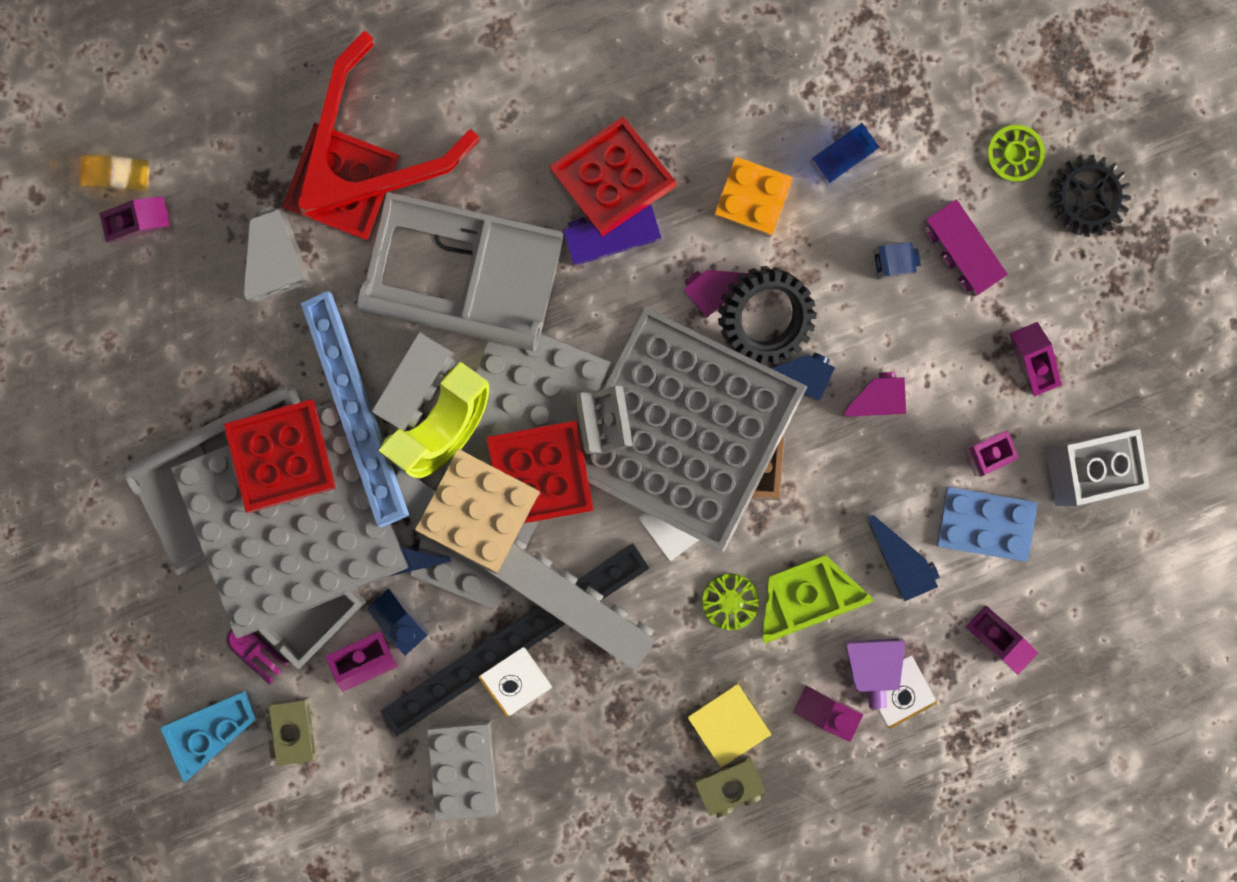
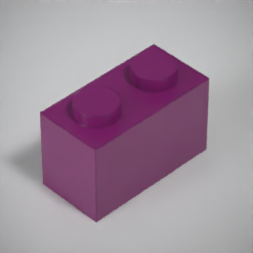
M381 631L325 656L336 684L342 692L398 667L387 640Z

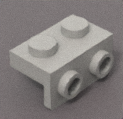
M612 386L594 393L582 392L576 394L582 441L587 454H607L633 446L623 386Z

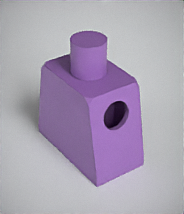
M897 638L845 641L855 690L857 692L868 691L869 708H887L886 691L900 689L905 640Z

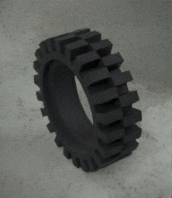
M761 266L760 271L755 268L749 269V275L745 276L741 273L737 276L739 282L736 285L731 282L727 286L731 290L730 293H723L721 297L725 302L724 306L719 305L718 312L722 315V318H718V323L723 328L721 333L736 352L763 365H767V361L773 364L780 363L779 358L781 357L787 361L792 358L790 352L794 350L798 354L802 350L799 346L802 341L806 344L808 343L810 337L806 335L807 332H814L815 325L811 323V319H816L817 313L812 309V307L816 306L815 301L809 296L811 295L809 289L787 271L784 272L777 267L770 269L768 266ZM775 289L787 294L792 305V318L787 329L780 336L770 341L762 342L749 338L742 326V313L749 299L763 290Z

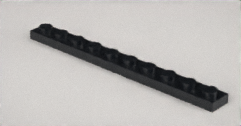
M631 543L580 577L575 584L584 590L590 586L604 596L603 600L648 570L649 566L635 545ZM538 605L383 708L380 713L397 737L480 682L481 680L478 678L480 675L524 647L528 650L564 626L565 623Z

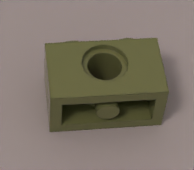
M309 698L272 702L269 705V710L265 711L267 729L272 728L273 740L269 741L271 759L276 758L277 766L314 761L316 759V749ZM290 724L297 729L296 739L290 740L284 737L282 733L284 725Z
M750 755L694 779L709 816L716 814L717 818L733 812L732 807L740 803L748 806L762 799L760 795L766 793ZM729 781H734L740 786L738 793L733 796H728L722 791L724 784Z

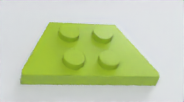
M826 555L768 576L763 642L764 644L862 607L874 602L873 598Z

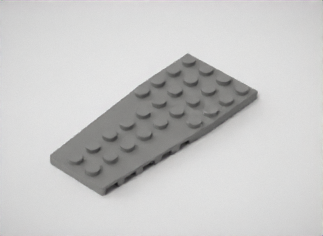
M543 334L540 335L535 351L488 341L476 370L477 374L488 381V401L478 426L461 450L492 466L487 437L576 420H578L581 435L582 430L577 411L576 394L599 391L611 362ZM452 459L444 465L438 484H440ZM539 521L524 523L517 538L528 544ZM424 536L421 537L418 548L449 555L451 562L411 571L410 575L412 577L491 609L496 607L507 585L505 582L480 565Z

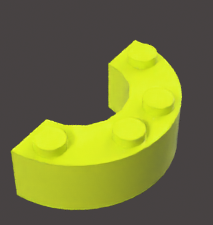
M461 361L454 369L452 368L447 371L440 383L441 392L439 399L430 410L428 417L411 431H403L399 428L393 435H389L383 441L379 449L380 454L411 477L422 478L428 476L446 465L455 456L457 450H461L482 418L489 396L488 381Z

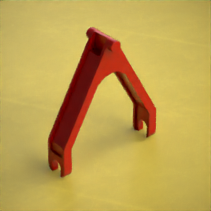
M367 31L362 32L334 62L304 184L298 201L301 214L307 218L446 175L480 141V137L470 129L441 158L357 183L345 181L335 175L327 165L326 157L346 76L374 46V38Z

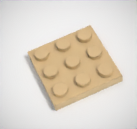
M458 449L415 532L497 574L540 491Z

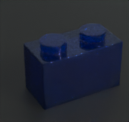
M861 123L814 156L810 163L826 186H828L874 154L880 147L864 124Z

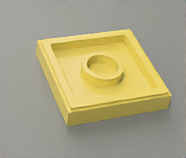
M738 683L687 716L721 768L772 735Z

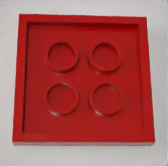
M624 116L549 166L552 175L601 237L677 187L675 179Z
M315 122L282 205V208L299 215L302 214L298 201L319 125ZM334 129L326 157L327 165L335 175L345 181L356 183L394 172L400 159L399 154ZM386 193L316 214L309 219L368 241Z
M313 399L224 423L246 513H252L337 489Z
M578 420L487 437L492 467L540 491L524 523L594 511Z

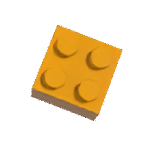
M735 157L714 217L771 237L793 177Z

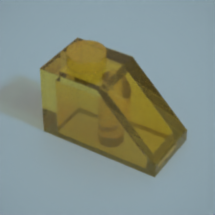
M81 155L80 186L87 189L148 191L149 161L115 156Z

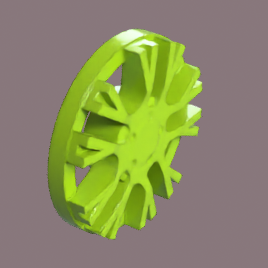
M1006 126L992 137L988 145V163L995 174L1004 180L1011 182L1025 181L1033 177L1043 165L1045 158L1043 141L1033 129L1027 126ZM1013 130L1014 140L1012 142L1006 139L1005 132ZM1020 130L1025 132L1022 142L1017 141ZM1030 136L1037 142V145L1032 148H1028L1025 144ZM996 140H1001L1007 146L1003 148L1001 145L996 143ZM993 149L1002 151L1003 156L994 159ZM1029 151H1039V156H1029ZM1004 159L1007 164L999 169L996 164ZM1026 160L1037 163L1032 171L1026 166ZM1009 165L1014 168L1013 176L1004 173ZM1019 165L1022 166L1024 176H1020L1018 170Z
M727 573L717 576L707 585L702 597V606L706 617L713 625L724 630H738L748 625L756 616L759 607V597L756 588L747 578L738 574ZM733 578L735 579L733 589L729 590L726 588L725 579ZM741 581H742V582H744L746 585H745L744 588L741 590V592L738 593V592L735 591V590L737 589V587L739 586V584H740ZM717 582H719L725 590L721 594L714 586ZM751 589L754 599L744 600L742 598L743 593ZM709 591L718 594L719 599L715 602L707 601ZM743 603L753 605V610L742 608ZM719 604L720 609L709 613V607ZM739 611H743L749 616L741 623L737 618ZM719 612L725 613L726 617L723 623H719L714 619ZM729 614H734V625H729Z

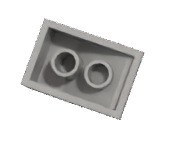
M1140 429L1045 446L1055 506H1079L1150 489Z

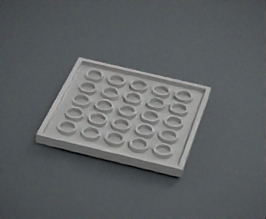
M645 307L604 387L606 389L612 386H623L633 446L607 454H587L582 441L589 483L724 552L807 386Z
M335 401L316 409L337 489L252 513H246L229 445L171 468L236 638H241L408 568L392 524L385 527L377 526Z

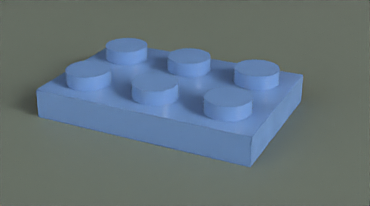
M947 487L937 547L1028 562L1038 502Z

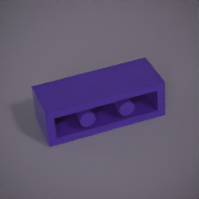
M651 204L603 237L599 235L590 222H586L585 218L568 222L569 228L563 229L574 267L661 240V234Z

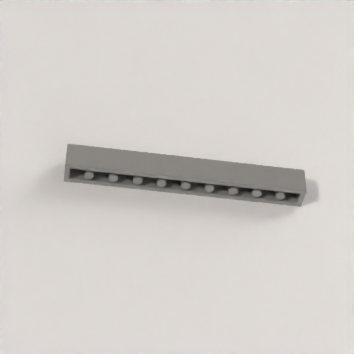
M400 469L396 479L409 513L407 517L418 524L439 484L436 483L432 487L423 481L425 477L414 478ZM517 537L498 573L495 574L487 570L635 671L656 641V638L652 636L654 630L640 620L635 624L626 617L629 613L614 603L612 607H609L601 601L604 597L602 594L590 586L584 590L575 584L578 578L565 569L559 573L550 567L553 561L543 554L537 552L534 556L525 550L527 544Z

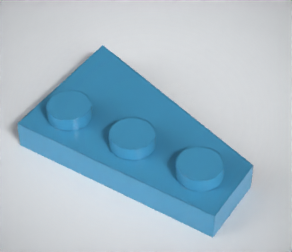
M243 691L160 727L183 782H187L253 723L257 716L246 691Z

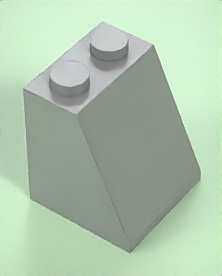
M273 207L256 212L257 217L250 219L244 297L247 301L253 303L311 283L288 216L279 209L274 210Z

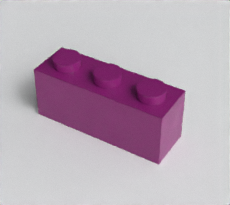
M957 199L923 221L926 226L923 229L926 237L932 244L938 243L943 251L940 254L943 262L949 269L955 268L960 276L957 281L966 294L971 292L975 297L1008 275Z

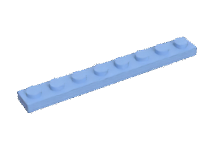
M326 291L302 302L301 306L377 526L385 527L409 516L392 464L379 452L383 439L372 412V407L333 295Z

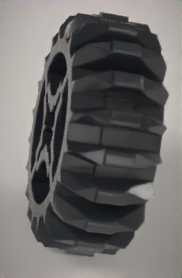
M1089 155L1086 164L1083 156H1078L1076 158L1077 167L1069 160L1065 163L1067 171L1061 168L1056 171V174L1062 180L1052 179L1050 182L1053 187L1058 188V191L1048 192V197L1057 198V202L1049 204V208L1055 209L1058 207L1060 210L1053 218L1058 220L1064 216L1066 220L1062 223L1061 227L1063 229L1074 224L1072 229L1073 235H1077L1081 228H1083L1084 237H1090L1093 228L1096 236L1103 235V227L1110 232L1114 230L1112 221L1118 224L1123 221L1117 212L1127 213L1129 211V208L1121 203L1131 200V195L1123 194L1122 192L1130 188V184L1125 183L1121 185L1119 181L1126 174L1124 172L1117 175L1113 173L1118 166L1116 163L1106 168V157H1102L1098 164H1096L1095 155ZM1080 172H1093L1100 175L1092 184H1087L1082 180L1078 181L1074 178ZM1107 182L1112 191L1111 207L1103 196V189ZM1068 185L1076 196V203L1072 210L1066 199ZM1097 187L1094 190L1095 196H1093L1096 200L1082 205L1085 202L1084 196H1086L1083 195V192ZM1087 208H1092L1097 212L1101 211L1105 215L1100 220L1095 221L1084 220L1079 217Z

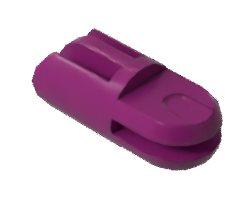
M232 629L227 634L226 643L229 649L269 685L274 680L251 660L256 657L277 676L282 671L263 655L260 650L264 648L285 667L290 663L255 632L241 638H236Z

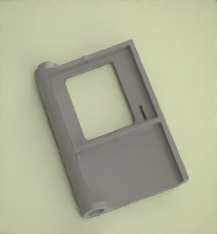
M387 192L367 278L362 286L358 285L356 287L354 303H358V309L361 311L535 351L539 343L560 256L563 232ZM403 227L468 242L473 245L472 258L460 301L454 302L383 284L382 277L395 228Z
M284 385L122 468L130 488L136 495H139L174 566L177 576L205 562L206 559L171 468L229 445L224 423L301 402L294 387L288 389Z

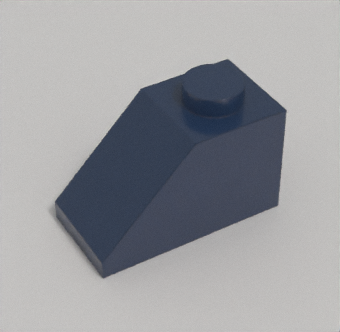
M912 242L881 245L873 250L878 280L917 273L916 267L921 266L918 248L913 249Z
M814 352L812 357L805 355L771 369L806 385L807 389L804 395L820 401L835 367L829 365L831 359Z
M390 588L367 608L384 634L405 656L430 634L428 629Z

